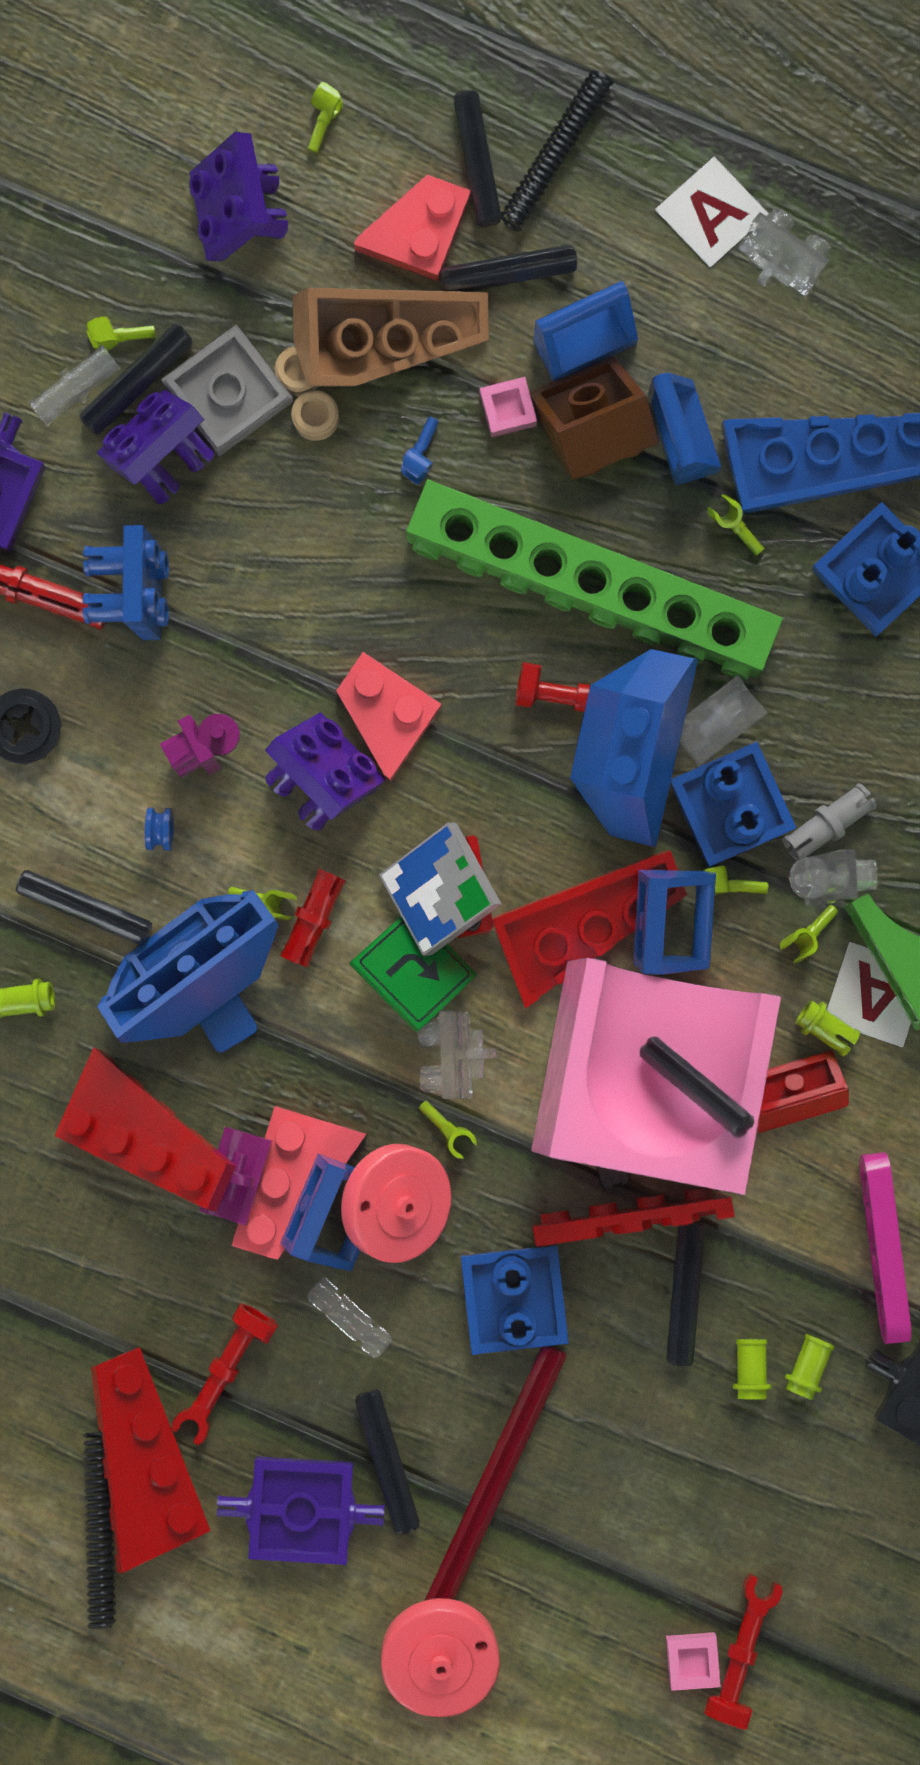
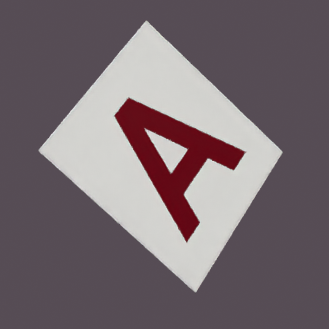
M715 157L708 161L655 209L709 267L714 265L769 215Z
M849 942L827 1011L852 1028L858 1029L862 1034L903 1047L911 1021L869 949Z

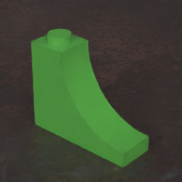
M868 893L845 905L844 908L916 1031L920 1030V936L894 923L880 910Z

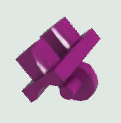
M216 713L210 715L202 721L200 726L197 725L189 714L177 721L183 732L160 743V746L173 770L177 771L180 778L202 766L211 775L222 769L215 756H224L235 750L240 742V731L237 723L225 714Z
M225 1127L218 1151L230 1160L236 1168L217 1211L214 1212L200 1207L199 1212L246 1226L272 1140Z

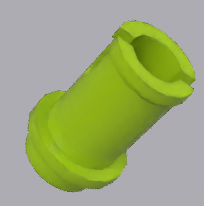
M38 978L34 979L33 983L29 985L0 989V1018L35 1012L38 1016H45L47 1011L55 1009V993L51 982H43Z
M810 1000L798 1015L795 1024L801 1027L803 1035L812 1034L837 1051L840 1056L844 1057L850 1052L851 1047L848 1046L846 1041L839 1038L837 1034L855 1045L860 1036V1031L852 1028L827 1011L826 1003L820 1002L817 1004Z
M805 1334V1340L791 1375L787 1373L785 1375V1378L788 1379L785 1389L813 1400L815 1393H821L822 1388L818 1387L835 1346Z
M736 1339L737 1383H733V1389H737L738 1399H767V1390L772 1389V1384H767V1339Z

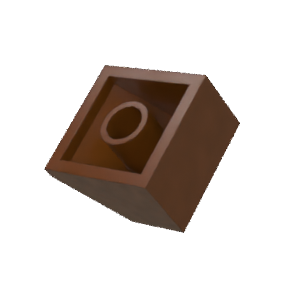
M614 356L529 392L532 404L555 455L572 480L581 476H591L600 471L602 467L623 458L635 457L641 454L644 449L659 443L646 395Z

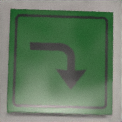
M402 916L349 963L416 1033L478 975L448 944L433 955L423 956Z

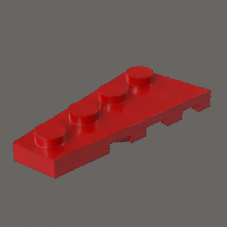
M665 850L492 917L495 932L525 1009L539 1000V997L550 989L563 983L567 961L600 957L613 948L617 942L635 931L639 870L678 871L671 850ZM684 886L667 888L666 910L687 896Z
M93 1047L54 1136L206 1210L216 1212L236 1166L199 1133L187 1127L179 1120L175 1113L163 1102L156 1100L142 1087L143 1085L131 1074L124 1072L117 1066L107 1053Z
M698 1187L684 1190L685 1199L666 1202L664 1194L636 1198L637 1207L618 1210L617 1202H608L588 1206L589 1215L570 1218L569 1210L540 1214L541 1223L531 1224L534 1244L538 1247L604 1236L603 1233L613 1231V1234L639 1232L650 1229L653 1224L659 1223L662 1226L695 1223L694 1221L700 1220L701 1216L713 1214L717 1215V1220L733 1218L735 1214L732 1197L722 1193L713 1194L712 1188Z
M140 1347L91 1367L98 1428L102 1432L105 1458H102L105 1479L108 1478L111 1508H109L111 1529L115 1532L117 1573H124L211 1531Z

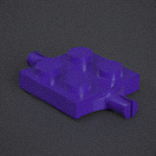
M5 412L0 423V549L10 553L46 466L39 460L21 454L12 446L23 421Z
M256 1456L253 1486L247 1498L219 1495L217 1517H246L250 1533L248 1559L347 1565L349 1537L354 1524L384 1526L385 1505L356 1504L352 1490L353 1462Z

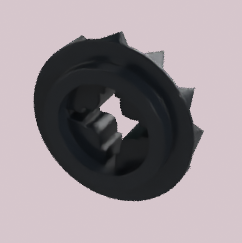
M15 689L1 695L0 757L8 762L24 765L46 759L52 749L59 744L62 722L57 707L47 696L32 689ZM31 714L33 716L31 724L41 734L40 736L25 734L17 742L16 736L18 731L6 720L10 718L14 721L15 719L23 721L27 715Z

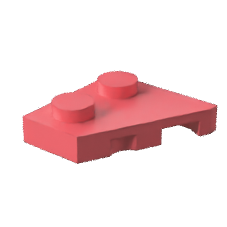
M427 174L356 238L354 243L355 251L438 281L440 271L445 265L469 204L471 190Z
M362 652L336 690L364 742L379 765L381 772L389 781H392L442 707L441 703L364 652Z

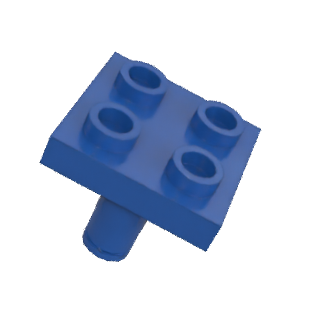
M881 502L814 564L811 570L877 637L920 596V532L913 526L904 525Z
M143 525L124 526L123 546H85L83 556L88 557V560L83 561V567L86 577H92L93 575H123V593H84L83 604L88 607L83 608L84 622L86 624H92V622H123L142 640H161V626H167L169 621L167 598H162V580H166L169 577V557L167 551H162L158 541L153 538Z
M758 742L671 779L670 787L707 868L796 829Z
M557 1244L461 1255L472 1355L569 1344Z

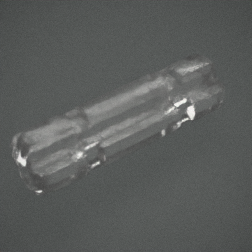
M322 1278L308 1293V1301L319 1311L322 1308L328 1311L326 1317L352 1341L355 1342L359 1339L363 1343L360 1348L371 1358L380 1356L390 1345L391 1335L380 1325L376 1328L372 1326L373 1319L345 1294L340 1297L336 1293L339 1288L329 1279Z

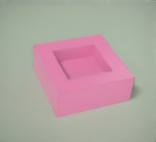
M525 377L480 388V397L491 438L537 426V419Z
M714 1632L666 1636L671 1691L721 1687L717 1637Z

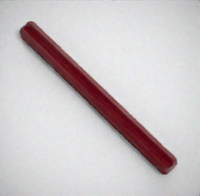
M554 1345L541 1347L424 1601L430 1599L455 1600L566 1360V1353L562 1349Z

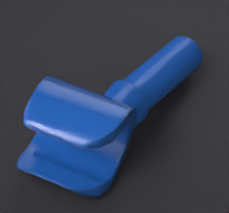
M432 417L427 419L414 447L410 448L403 457L401 472L416 485H419L433 466V463L423 456L439 423L438 420Z

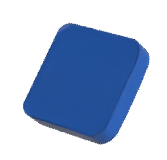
M239 994L200 1022L201 1027L218 1052H226L255 1034L258 1030L257 1023Z

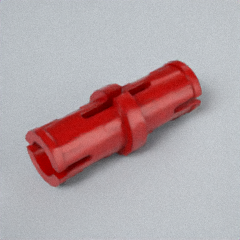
M318 868L317 875L303 906H297L294 913L298 918L283 951H281V957L303 967H309L310 960L324 929L329 930L332 924L329 917L347 880Z

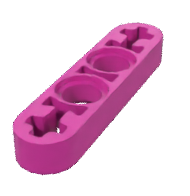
M886 1152L860 1155L859 1169L880 1332L884 1344L910 1342L911 1321L891 1166Z

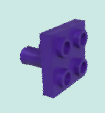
M234 132L189 172V188L195 200L199 221L198 235L201 242H203L206 261L223 262L254 236L282 239L288 231V220L276 219H284L287 216L286 211L283 208L273 209L265 207L263 193L273 195L279 187V176L268 174H276L278 169L275 164H257L251 133Z
M165 389L160 394L155 392L146 397L137 408L138 414L126 425L121 424L113 428L103 439L104 446L96 452L108 467L135 485L137 482H140L157 504H163L170 499L159 483L172 494H175L180 488L179 482L160 463L168 453L174 450L191 472H197L204 467V464L193 451L208 463L214 457L213 450L194 431L205 419L193 405Z
M321 712L279 735L264 750L277 763L273 770L269 771L265 776L266 783L271 787L277 780L281 781L273 791L284 797L289 796L293 788L298 785L310 797L299 808L298 815L304 821L310 814L316 813L306 825L317 831L322 830L329 819H335L374 793L386 780L376 769L374 762L367 755L360 753L343 735L341 728L334 721L326 718Z

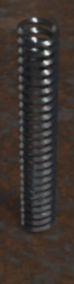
M599 70L589 72V77L585 78V83L581 84V89L577 90V95L573 96V101L569 104L570 107L566 108V113L562 114V119L558 121V125L554 127V131L547 138V143L543 145V150L539 151V156L535 157V162L531 163V168L527 169V174L523 176L524 180L520 181V186L516 187V192L512 194V199H509L508 205L504 206V211L501 212V219L513 231H522L521 226L526 225L525 220L529 219L530 213H533L532 208L537 207L536 201H541L540 195H545L544 189H548V183L553 182L552 177H555L556 171L560 170L559 165L564 164L563 159L568 158L567 153L572 152L571 147L576 146L575 141L579 140L580 134H583V128H587L586 123L591 122L590 116L595 115L594 110L599 109L598 104H602V98L606 97L605 92H609V86L614 85L613 79L606 73ZM506 214L517 226L512 225L504 215Z
M85 1433L83 1436L85 1438H102V1433ZM103 1439L85 1441L83 1444L85 1446H103ZM104 1447L88 1448L83 1452L85 1454H104ZM105 1455L87 1456L83 1460L86 1462L103 1461L102 1458H105ZM103 1463L86 1464L84 1466L86 1470L104 1469ZM104 1471L86 1472L84 1474L86 1478L105 1477ZM108 1478L86 1480L84 1484L87 1486H106L86 1488L84 1491L87 1494H107L86 1496L84 1499L86 1501L100 1500L107 1502L90 1503L84 1507L86 1509H107L104 1511H90L85 1514L86 1517H107L104 1519H89L85 1522L87 1525L105 1524L107 1526L88 1527L85 1531L87 1533L105 1532L107 1534L88 1535L85 1539L87 1541L106 1540L107 1542L88 1543L85 1547L87 1549L107 1548V1550L88 1551L85 1555L88 1557L107 1556L104 1559H88L86 1561L88 1565L108 1564L104 1567H88L86 1569L88 1573H109L104 1575H88L86 1579L88 1581H109L104 1583H88L86 1587L88 1589H110L89 1591L86 1595L89 1597L110 1596L108 1598L89 1599L87 1601L89 1605H110L92 1606L87 1611L89 1613L105 1611L111 1613L92 1614L87 1619L89 1621L105 1619L111 1621L89 1623L87 1625L89 1629L111 1628L116 1621L113 1617L116 1613L113 1607L116 1604L112 1601L116 1597L112 1593L116 1589L112 1585L115 1582V1579L112 1577L115 1574V1571L112 1569L115 1565L112 1562L115 1557L112 1551L115 1548L111 1545L114 1542V1539L111 1537L114 1531L111 1530L109 1513L111 1501Z

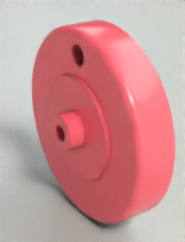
M390 1144L372 1151L359 1162L351 1173L342 1197V1221L351 1242L363 1253L387 1263H402L423 1254L439 1238L449 1217L452 1196L448 1175L442 1164L433 1155L411 1145Z
M430 1599L410 1606L392 1621L382 1641L381 1670L387 1689L402 1706L420 1715L449 1717L472 1709L489 1694L499 1673V1648L494 1629L478 1610L460 1601Z

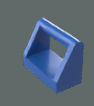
M623 281L535 321L533 343L552 382L635 346L638 342L630 296Z
M662 373L655 376L651 381L647 401L675 486L719 473L722 467L693 380L672 373Z
M639 870L633 965L642 974H669L710 968L716 873L708 871ZM696 885L692 956L663 955L667 888Z
M317 1154L280 1242L290 1255L321 1265L347 1271L353 1270L360 1250L351 1242L347 1234L339 1253L332 1252L315 1244L342 1180L348 1181L355 1167L322 1154Z

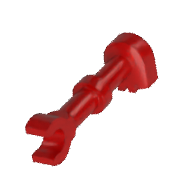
M523 662L519 672L515 706L531 708L536 700L571 705L573 706V711L585 712L590 685L578 683L577 687L542 682L540 681L542 665Z
M240 1303L234 1312L232 1320L237 1328L220 1358L215 1357L208 1367L211 1374L191 1407L180 1411L172 1422L171 1430L177 1432L185 1420H194L199 1426V1432L193 1441L196 1445L202 1443L210 1432L211 1423L209 1415L227 1383L235 1381L239 1374V1370L236 1367L253 1338L268 1344L278 1327V1324L275 1323L276 1320L247 1304Z
M750 1573L743 1583V1593L747 1599L745 1614L736 1643H730L727 1656L731 1659L719 1696L708 1697L703 1712L712 1719L742 1730L748 1728L753 1709L739 1703L738 1700L749 1665L754 1666L758 1653L754 1651L763 1619L766 1617L768 1610L778 1604L782 1596V1586L779 1583L773 1582L769 1595L764 1598H758L754 1592L758 1577Z

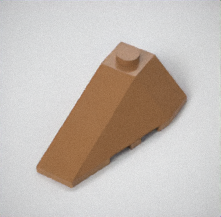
M306 288L292 296L294 345L308 386L354 387L489 340L488 292Z

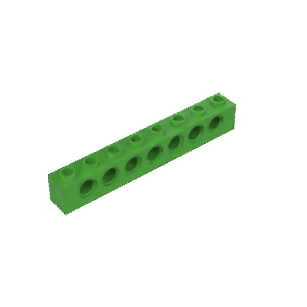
M429 479L426 481L406 530L407 542L413 544L412 550L423 557L438 560L441 555L457 562L456 567L469 575L482 577L483 573L500 578V584L508 590L519 594H526L528 590L546 596L544 602L556 609L569 612L572 607L589 613L588 619L595 624L614 629L616 624L633 630L632 636L643 643L659 646L660 641L678 648L676 652L678 655L698 659L697 663H703L704 659L722 665L721 671L724 674L739 680L746 681L749 676L758 678L763 671L783 617ZM463 523L469 526L473 533L466 541L456 542L447 536L446 531L453 524ZM499 540H507L515 546L517 551L508 559H499L491 553L490 547ZM550 557L558 562L560 571L553 576H543L536 571L534 564L540 558ZM594 574L603 581L604 589L596 594L586 593L580 588L578 580L584 575ZM631 591L640 592L646 597L648 607L642 611H632L625 606L623 596ZM675 608L684 609L690 614L692 625L684 629L676 628L668 621L667 613ZM719 625L731 628L735 634L736 642L730 646L718 644L712 637V629Z

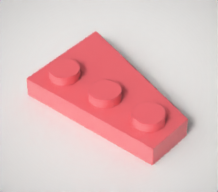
M274 1106L265 1135L266 1139L272 1140V1144L247 1225L238 1223L231 1246L278 1260L285 1251L280 1242L317 1154H322L346 1164L367 1134Z

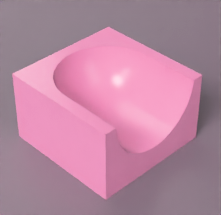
M591 958L567 961L531 1151L552 1158L745 1195L781 997L764 993L719 989L654 977L607 964L606 961ZM653 1036L660 1038L748 1111L755 1121L747 1134L742 1138L733 1136L640 1057L639 1051L646 1044L648 1038Z

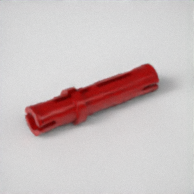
M0 564V594L5 596L7 602L17 604L21 601L54 614L85 623L83 608L88 607L83 604L84 593L28 574L27 568L16 566L15 569ZM92 622V624L87 625L102 630L106 622Z

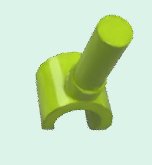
M325 82L319 84L310 102L312 106L321 111L307 150L313 153H318L327 126L330 124L331 119H334L341 112L343 107V101L339 92Z
M106 316L92 319L87 323V335L90 342L100 352L111 350L119 342H125V340L155 338L154 326L114 330L109 318Z
M721 495L729 504L728 513L720 517L712 508L708 507L709 517L720 526L730 528L741 538L755 556L763 551L764 547L742 521L743 513L740 504L727 495Z
M726 866L704 870L716 873L715 896L729 892L767 894L768 882L738 879L729 881Z
M231 886L228 894L241 895L242 892L248 890ZM270 890L265 894L256 893L274 919L284 921L293 919L292 916L281 913L280 904L284 898L297 901V897L294 894L280 890Z
M829 905L806 929H798L784 938L780 943V949H785L793 942L798 946L800 955L793 961L794 964L814 954L818 948L817 937L838 914V910L833 905Z
M427 1100L419 1106L418 1109L446 1137V1147L453 1156L464 1159L453 1147L455 1138L460 1135L468 1136L477 1146L476 1138L468 1129L455 1127Z

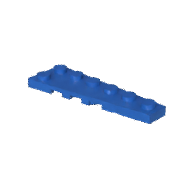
M904 413L903 416L875 417V414L857 415L856 418L810 416L809 419L783 420L782 417L723 420L721 425L737 502L740 504L743 514L920 479V413Z

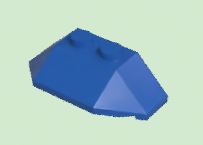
M650 649L590 685L570 779L610 836L656 847L698 659Z
M254 890L244 891L241 895L226 894L203 898L123 958L111 980L107 995L102 997L97 1007L121 1043L183 1036L260 978L279 924Z

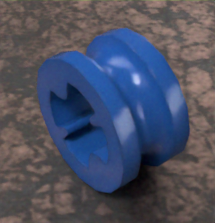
M148 807L145 816L146 850H154L155 846L161 845L165 851H171L174 839L173 809L165 808L164 812L157 813L155 808Z

